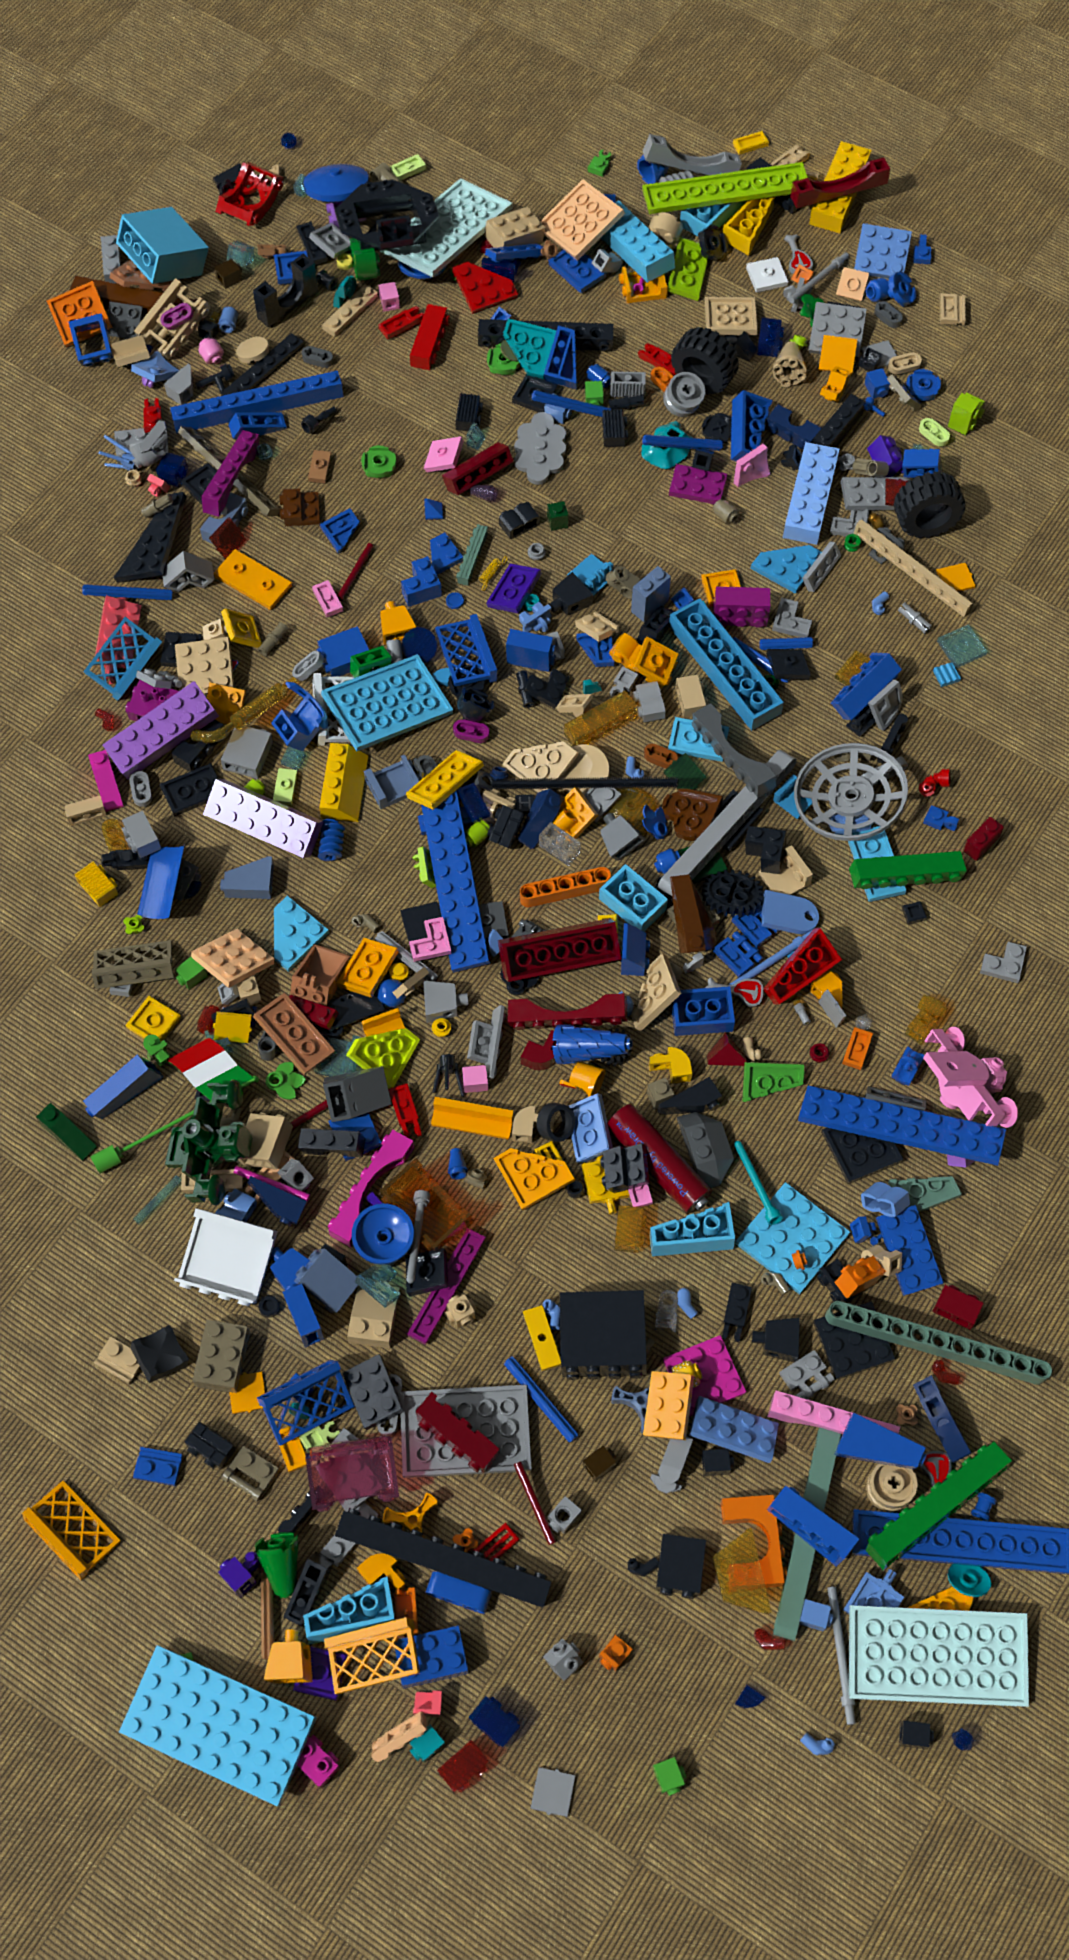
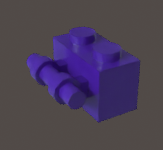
M880 435L867 448L871 459L887 462L889 471L885 477H893L899 470L903 474V458L900 447H897L892 437Z
M248 1552L245 1555L244 1563L241 1564L235 1556L232 1559L228 1558L220 1565L218 1573L241 1599L257 1584L251 1574L259 1568L261 1563L255 1552Z

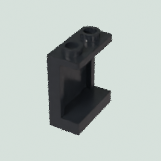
M662 1534L655 1590L667 1596H673V1593L682 1594L681 1597L687 1599H694L695 1596H699L706 1540Z

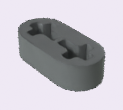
M880 301L876 304L874 314L877 318L891 328H898L901 325L902 314L885 301Z
M307 346L302 350V359L307 364L322 368H328L333 364V356L330 351L312 346Z

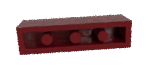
M497 442L443 474L442 478L447 490L459 495L514 462L509 447Z

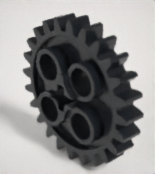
M732 869L731 873H728L727 870H724L723 874L717 871V875L711 874L710 878H706V882H703L701 895L703 896L702 900L706 901L705 905L710 906L711 911L717 909L716 914L723 912L725 917L727 914H731L732 918L737 914L741 918L743 913L749 916V912L755 913L756 909H760V904L763 903L764 891L763 886H760V881H755L754 876L749 878V873L742 875V871L735 873L734 869ZM735 884H737V885H736V889L734 890V893H733V887H734ZM732 893H733L732 901H731V903H729V899L731 898Z

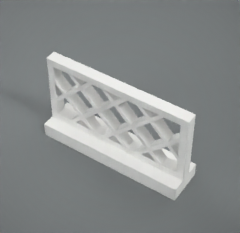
M314 673L312 681L313 697L323 707L327 716L332 711L321 695L322 690L327 689L325 683L337 685L354 677H321V673ZM328 718L330 726L327 729H320L316 734L317 746H325V742H350L343 729L336 725L338 723L337 719L333 722ZM332 728H334L340 734L337 736H329V731Z

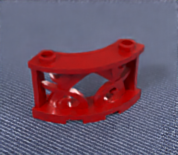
M243 162L239 175L235 180L237 185L234 189H229L225 194L219 195L215 212L219 214L227 213L246 221L247 226L258 224L272 206L278 192L283 188L284 177L256 166V164L251 162ZM254 170L261 173L259 177L254 173ZM266 175L273 178L271 186L269 187L267 186L269 184V179L263 181ZM258 190L260 202L245 205L242 195H249Z

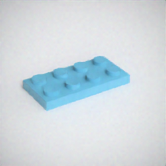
M880 826L873 827L870 830L852 833V835L868 833L875 829H878ZM885 830L867 839L848 841L854 859L894 856ZM897 885L886 888L871 887L864 889L869 902L906 893L905 886Z

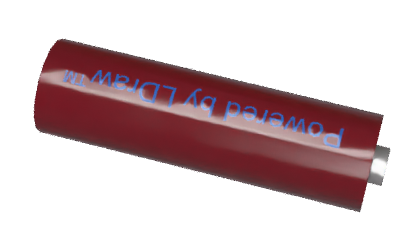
M632 1103L625 1105L612 1116L608 1122L609 1130L625 1148L640 1143L646 1145L649 1174L686 1214H690L696 1209L700 1210L708 1203L707 1199L713 1190Z

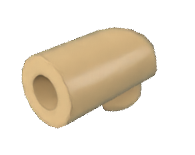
M743 1038L745 1056L751 1061L760 1060L761 1050H754L753 1038Z

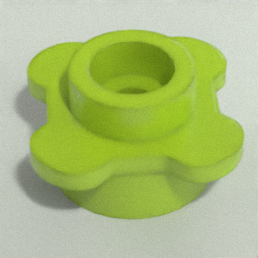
M795 334L793 339L790 338V341L795 342L801 349L803 346H808L805 337Z
M142 916L126 917L123 920L126 925L125 932L127 934L135 935L144 930L141 922Z

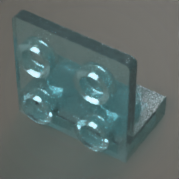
M353 1035L351 1042L324 1037L335 1050V1053L315 1067V1074L330 1077L355 1072L357 1064L348 1058L346 1054L354 1040L361 1037Z

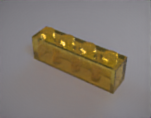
M623 691L564 724V735L573 747L582 744L588 745L596 738H602L605 733L616 730L621 724L632 721L637 716L638 706L629 694Z

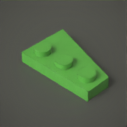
M745 1062L742 1101L747 1102L757 1097L767 1096L770 1093L803 1085L804 1064Z

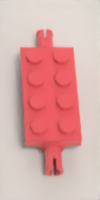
M106 595L95 655L124 617L138 626L141 605L128 602V598H114ZM124 623L122 626L123 634H132L131 627ZM133 637L124 638L126 647L135 646ZM120 638L112 639L113 648L122 647ZM126 650L128 659H133L134 650ZM114 651L115 660H125L123 651ZM103 652L101 654L103 661H112L110 652ZM125 663L116 664L117 670L119 668L126 669ZM113 664L104 665L105 674L114 673ZM115 676L106 677L107 681L109 679V684L115 683Z

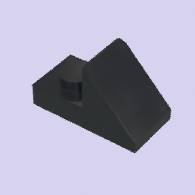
M743 331L740 337L735 335L725 336L727 341L733 345V349L736 350L737 357L749 362L757 352V347L745 331Z

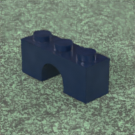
M778 404L767 417L765 429L804 450L805 442L813 443V438L822 428L808 420L801 426L792 425V411Z

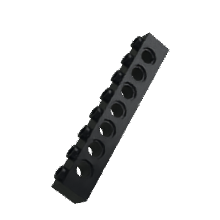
M479 319L478 346L496 347V345L502 344L505 340L503 333L507 320ZM517 320L557 330L558 325L575 330V350L612 351L614 324Z

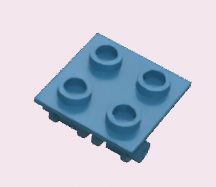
M590 554L571 572L582 581L594 596L607 584L606 575L613 571L612 568L614 566L611 562L603 563L593 554Z

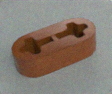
M653 743L648 744L644 749V758L648 762L665 769L676 767L678 756L674 751Z

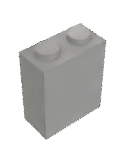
M236 723L221 758L223 770L258 779L273 744L271 733L264 729L259 730L246 724Z

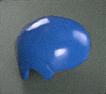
M387 979L378 986L376 996L384 1008H396L405 1001L406 996L404 994L396 998L392 993L403 984L399 980Z

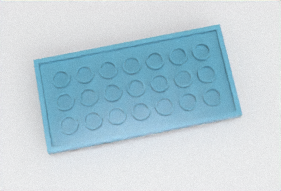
M157 1645L119 1733L275 1806H280L316 1716Z

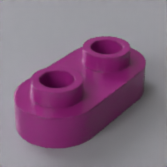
M181 303L161 315L160 322L166 329L172 330L190 321L194 311L189 304Z
M461 719L453 725V733L459 739L476 743H484L489 739V728L485 724Z

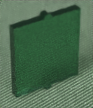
M686 753L679 759L673 760L672 764L663 771L667 778L669 776V779L670 776L671 778H675V776L677 778L678 776L679 787H676L677 789H697V785L707 778Z

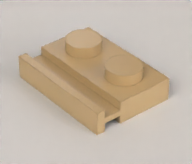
M940 293V324L957 325V323H962L964 325L965 295L957 296V294Z
M596 611L593 612V615L589 614L575 621L578 629L598 642L612 636L613 632H619L618 625Z
M112 1337L109 1338L99 1353L97 1360L93 1362L96 1366L129 1385L141 1369L131 1348Z

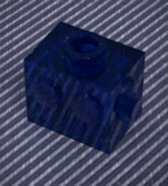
M166 452L156 472L158 478L164 480L169 485L178 487L181 480L186 477L189 468L185 457Z

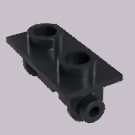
M865 707L860 711V715L856 719L851 720L846 725L847 728L859 737L875 723L870 707Z

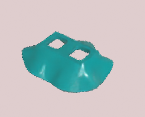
M677 421L659 426L654 432V435L669 436L667 434L671 430H675L680 434L678 437L693 438L682 429ZM642 444L641 455L643 459L661 469H669L686 458L690 448L668 447L666 450H663L658 446Z

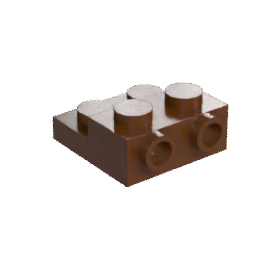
M300 488L283 489V494L279 495L280 505H283V509H280V518L284 520L285 527L320 525L318 492L301 493Z

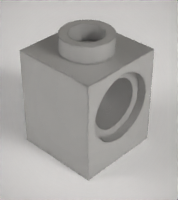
M292 1158L277 1172L288 1186L300 1191L306 1190L314 1179L299 1161ZM299 1172V1178L295 1181L294 1177Z
M565 1496L548 1515L549 1526L557 1533L561 1531L565 1534L579 1518L582 1510ZM560 1512H566L570 1518L562 1522L557 1518V1515Z

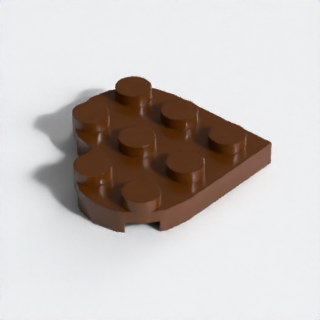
M678 789V792L666 795L663 799L662 807L665 818L673 821L676 837L686 841H695L715 820L722 805L723 797L691 789Z

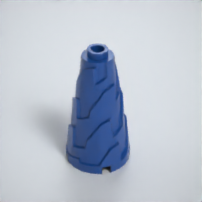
M557 1025L552 1040L556 1041V1046L552 1047L557 1064H573L579 1061L594 1060V1058H608L614 1055L626 1054L629 1050H632L633 1046L632 1038H629L626 1034L574 1027V1025Z

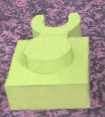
M333 1421L328 1422L322 1430L317 1426L299 1436L309 1455L328 1446L329 1442L327 1439L332 1440L338 1436L339 1430L335 1433L329 1431V1428L334 1426Z

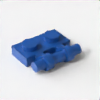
M762 905L760 909L755 910V913L749 912V916L743 913L741 918L738 915L732 918L734 925L756 948L772 936V933L769 931L771 928L762 927V923L757 919L759 917L762 919ZM772 929L776 934L780 931Z
M736 931L732 934V937L735 939L734 942L727 937L714 947L713 952L738 977H741L754 966L750 959H754L759 963L763 960V957L759 954L760 951L753 947L744 935ZM739 947H743L747 953L744 954Z

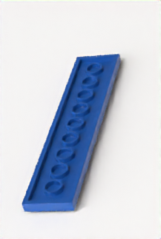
M456 790L434 810L421 805L441 916L444 919L451 948L449 959L453 973L490 964L461 806Z
M807 1086L798 1121L997 1166L1006 1133L1004 1128L986 1126V1124L813 1086Z
M854 1509L852 1534L858 1537L859 1540L852 1548V1555L870 1556L865 1551L868 1545L867 1540L874 1533L880 1534L884 1531L883 1527L890 1520L896 1521L900 1518V1513ZM947 1518L898 1559L1069 1574V1529Z

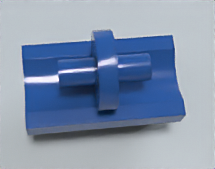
M907 1046L891 1077L897 1082L909 1086L925 1055L915 1052Z

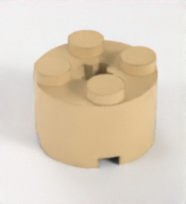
M662 212L652 217L648 228L673 251L678 244L683 231V225L681 222L679 224L676 221L677 218L674 215Z

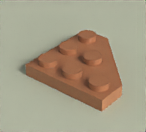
M131 260L113 270L109 277L123 287L139 285L140 289L153 290L156 287L166 291L173 282L172 280L152 284Z

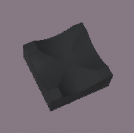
M171 1325L165 1326L146 1337L133 1340L130 1348L149 1383L188 1365L189 1358L179 1345Z

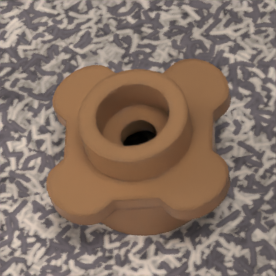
M546 240L543 249H541V254L545 255L547 260L557 255L558 249L554 243Z
M899 1404L897 1406V1423L899 1425L910 1424L915 1426L918 1423L916 1418L917 1407L915 1405L904 1406Z

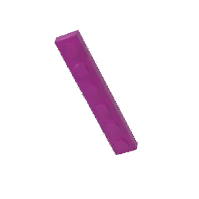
M469 1228L466 1229L447 1263L448 1288L431 1291L407 1333L409 1337L424 1345L428 1343L447 1309L446 1304L455 1295L486 1240L484 1236Z

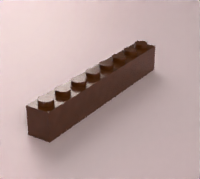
M75 276L70 290L93 281L105 309L109 308V302L142 306L144 317L163 294L148 289H140L133 286L123 287L118 283ZM178 297L173 305L177 306L184 301ZM188 298L193 303L197 301V299Z

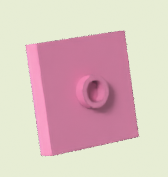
M455 437L432 441L424 470L432 472L456 468L464 442L463 438Z

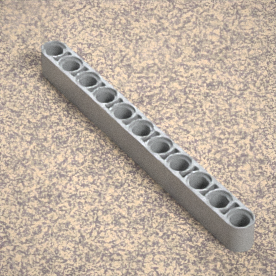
M778 750L766 763L776 775V787L792 771L797 761L796 758L782 750ZM745 786L663 875L659 881L658 888L672 896L671 876L689 874L693 880L775 788L757 797Z

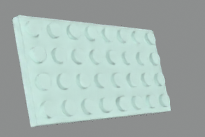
M460 178L434 200L439 213V219L426 231L427 243L380 250V252L433 277L485 232L486 220L508 213L513 208V203ZM415 217L411 219V226L417 225Z
M849 1605V1698L1029 1707L1027 1614Z

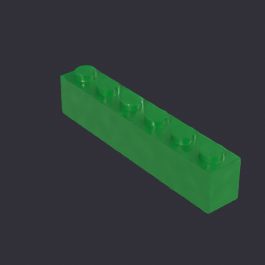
M961 851L854 859L849 868L854 889L886 888L893 885L905 886L907 884L921 885L930 882L937 884L943 881L957 882L961 880L967 871Z

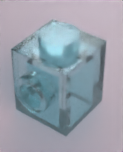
M235 241L228 246L227 260L232 258L236 264L238 263L240 266L245 267L254 260V247Z

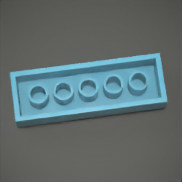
M620 201L615 202L624 210L625 214L601 239L647 283L674 269V252Z

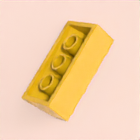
M330 743L319 806L321 819L359 821L365 783L364 771L367 770L369 757L361 751L356 752L354 747L349 744Z

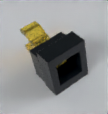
M214 311L210 321L204 319V321L199 322L198 334L200 338L215 339L218 334L217 325H219L220 319L218 318L221 315L220 313Z

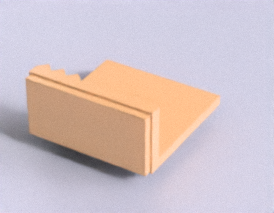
M844 267L836 295L862 301L866 284L869 280V273Z

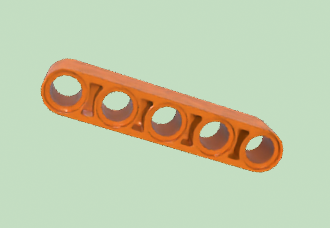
M598 867L525 884L520 889V903L524 907H534L599 892L600 888L611 878V872L605 867ZM603 877L606 880H599L598 878ZM585 881L588 884L583 885L580 882ZM544 890H550L551 892L545 893V892H543V891H544ZM526 894H531L532 896H531V897H525L524 895H526Z

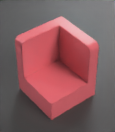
M433 1691V1693L416 1692L413 1714L415 1715L421 1711L425 1716L441 1717L442 1691Z

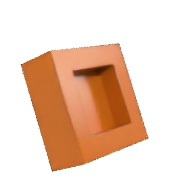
M799 264L791 280L799 283L801 277L805 278L804 284H807L814 272Z

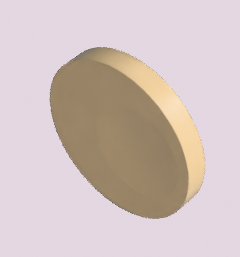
M587 744L572 747L579 755L561 777L562 780L563 778L564 780L565 778L566 780L567 778L569 780L573 778L574 780V777L575 779L578 778V780L579 777L580 780L581 777L582 779H586V777L587 779L588 777L589 779H593V777L594 779L595 777L596 779H600V777L606 779L608 777L609 779L610 764L600 749ZM583 787L579 789L585 795L590 788ZM564 788L563 790L568 794L572 788Z

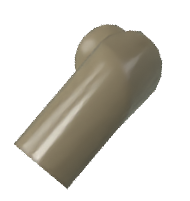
M368 914L356 915L351 919L354 926L368 927L374 933L381 927Z
M765 1272L761 1276V1282L764 1285L777 1286L782 1295L791 1290L779 1273Z

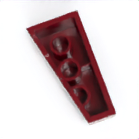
M431 1391L416 1410L418 1426L426 1433L432 1432L435 1435L434 1439L441 1445L445 1446L447 1444L451 1447V1452L459 1459L465 1458L469 1462L468 1466L474 1471L478 1472L480 1470L482 1473H485L500 1454V1449L478 1430L473 1432L471 1430L473 1427L463 1417L457 1419L452 1408L446 1403L441 1405L437 1402V1395Z

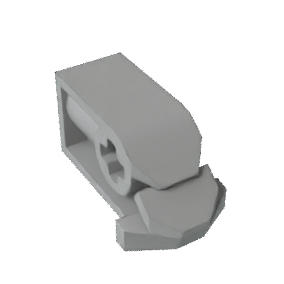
M686 1437V1441L670 1439L658 1475L652 1474L650 1478L659 1491L667 1494L681 1490L682 1485L677 1483L693 1439Z

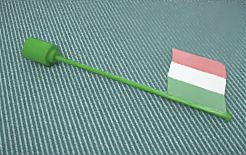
M207 1038L166 1060L178 1068L195 1089L207 1097L210 1102L212 1101L213 1091L207 1086V1083L229 1084L231 1080H237L242 1085V1088L259 1081L257 1076L252 1077L238 1066L223 1047L211 1038ZM194 1110L122 1149H119L118 1146L114 1148L111 1145L90 1156L99 1174L120 1164L123 1152L192 1116Z

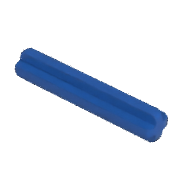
M812 637L760 639L759 642L761 650L812 648L813 646Z

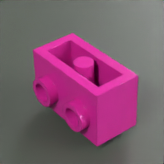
M312 1735L307 1739L297 1766L322 1789L340 1768L336 1764L339 1759L330 1750L326 1754L320 1748L323 1745L322 1742Z

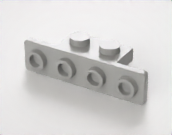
M503 1005L493 1010L491 1025L477 1020L472 1024L467 1059L483 1063L486 1066L487 1081L493 1079L497 1073L496 1061L500 1054V1049L498 1048L503 1035L501 1031L502 1023L505 1020V1006Z

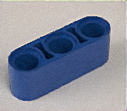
M432 1571L425 1591L426 1594L481 1614H485L492 1592L488 1589L436 1571Z

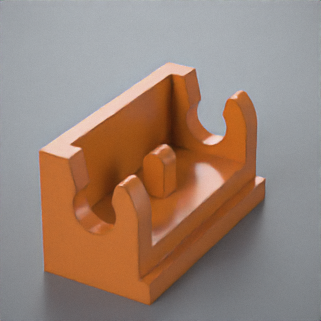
M415 1587L404 1591L400 1589L395 1590V1619H413L415 1625L413 1634L414 1636L419 1635ZM407 1634L402 1635L399 1638H405L407 1637Z

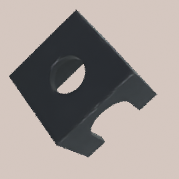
M868 347L864 358L863 356L860 357L858 366L869 372L874 371L880 365L883 354Z

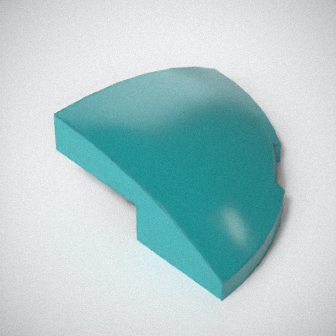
M347 276L339 285L334 296L333 305L335 308L341 307L346 296H353L357 287L354 276Z

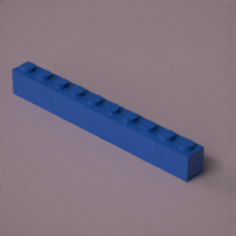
M337 370L170 407L176 434H179L178 431L181 426L192 427L194 430L228 423L236 412L283 411L343 397V390Z

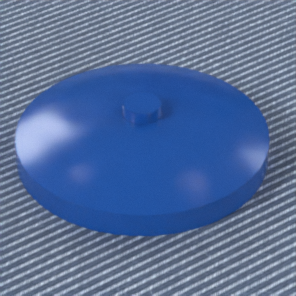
M327 165L313 170L305 177L304 190L309 197L319 201H344L358 186L368 183L369 177L363 168L355 165Z

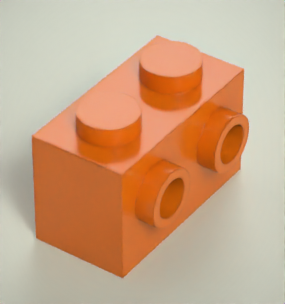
M874 1256L867 1259L863 1257L853 1266L851 1264L845 1266L840 1271L842 1274L835 1281V1284L848 1299L875 1285L886 1271Z

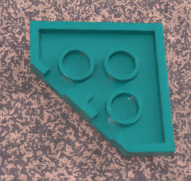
M508 318L503 337L526 374L544 379V371L557 330Z

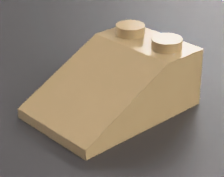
M359 1283L350 1317L347 1335L349 1343L382 1348L391 1347L400 1287Z

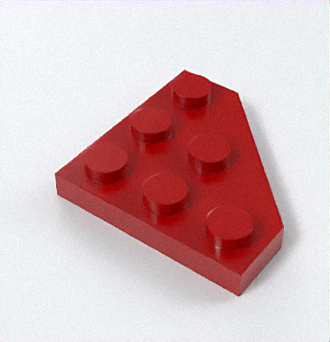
M469 262L452 267V272L472 314L518 297L511 279Z

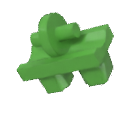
M156 1035L146 1036L143 1046L148 1051V1059L150 1061L155 1059L160 1067L168 1062L166 1060L171 1056L166 1051L168 1044L165 1040L160 1043V1039Z

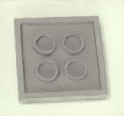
M816 302L808 352L821 354L824 335L858 339L855 359H859L866 309Z

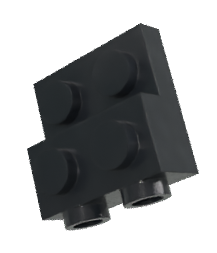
M640 1143L627 1148L618 1146L603 1151L600 1163L605 1170L602 1184L606 1190L618 1193L650 1184L645 1144Z

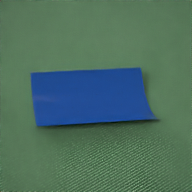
M184 846L161 847L160 850L150 854L137 915L151 919L169 918Z

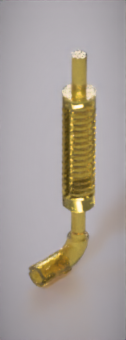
M292 677L286 682L297 683V679ZM285 683L274 684L230 717L231 722L222 729L218 728L214 731L194 729L195 731L191 733L192 740L204 743L217 742L224 739L226 734L234 728L241 730L285 698L289 688Z

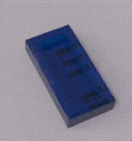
M475 783L457 789V793L473 823L490 817L491 814Z

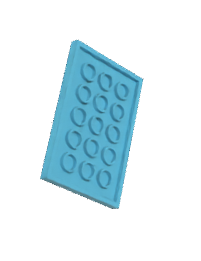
M418 654L329 687L321 692L322 697L356 752L453 714V708Z

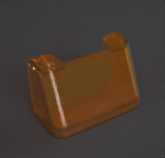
M415 1158L380 1190L383 1196L381 1201L384 1204L395 1205L402 1209L410 1217L414 1228L417 1207L413 1201L414 1192L417 1190L429 1192L431 1194L430 1202L424 1209L421 1238L423 1239L422 1244L429 1251L432 1249L437 1251L469 1228L474 1221L471 1214L465 1208L462 1209L461 1205L457 1204L431 1177V1174L422 1167L423 1164Z

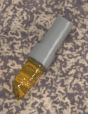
M794 994L791 996L794 1009L803 1025H808L811 1021L805 1011L806 1009L798 995Z

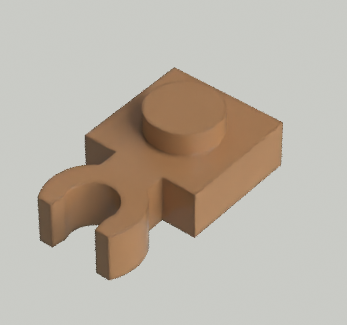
M257 244V253L262 258H270L271 255L286 253L285 245Z

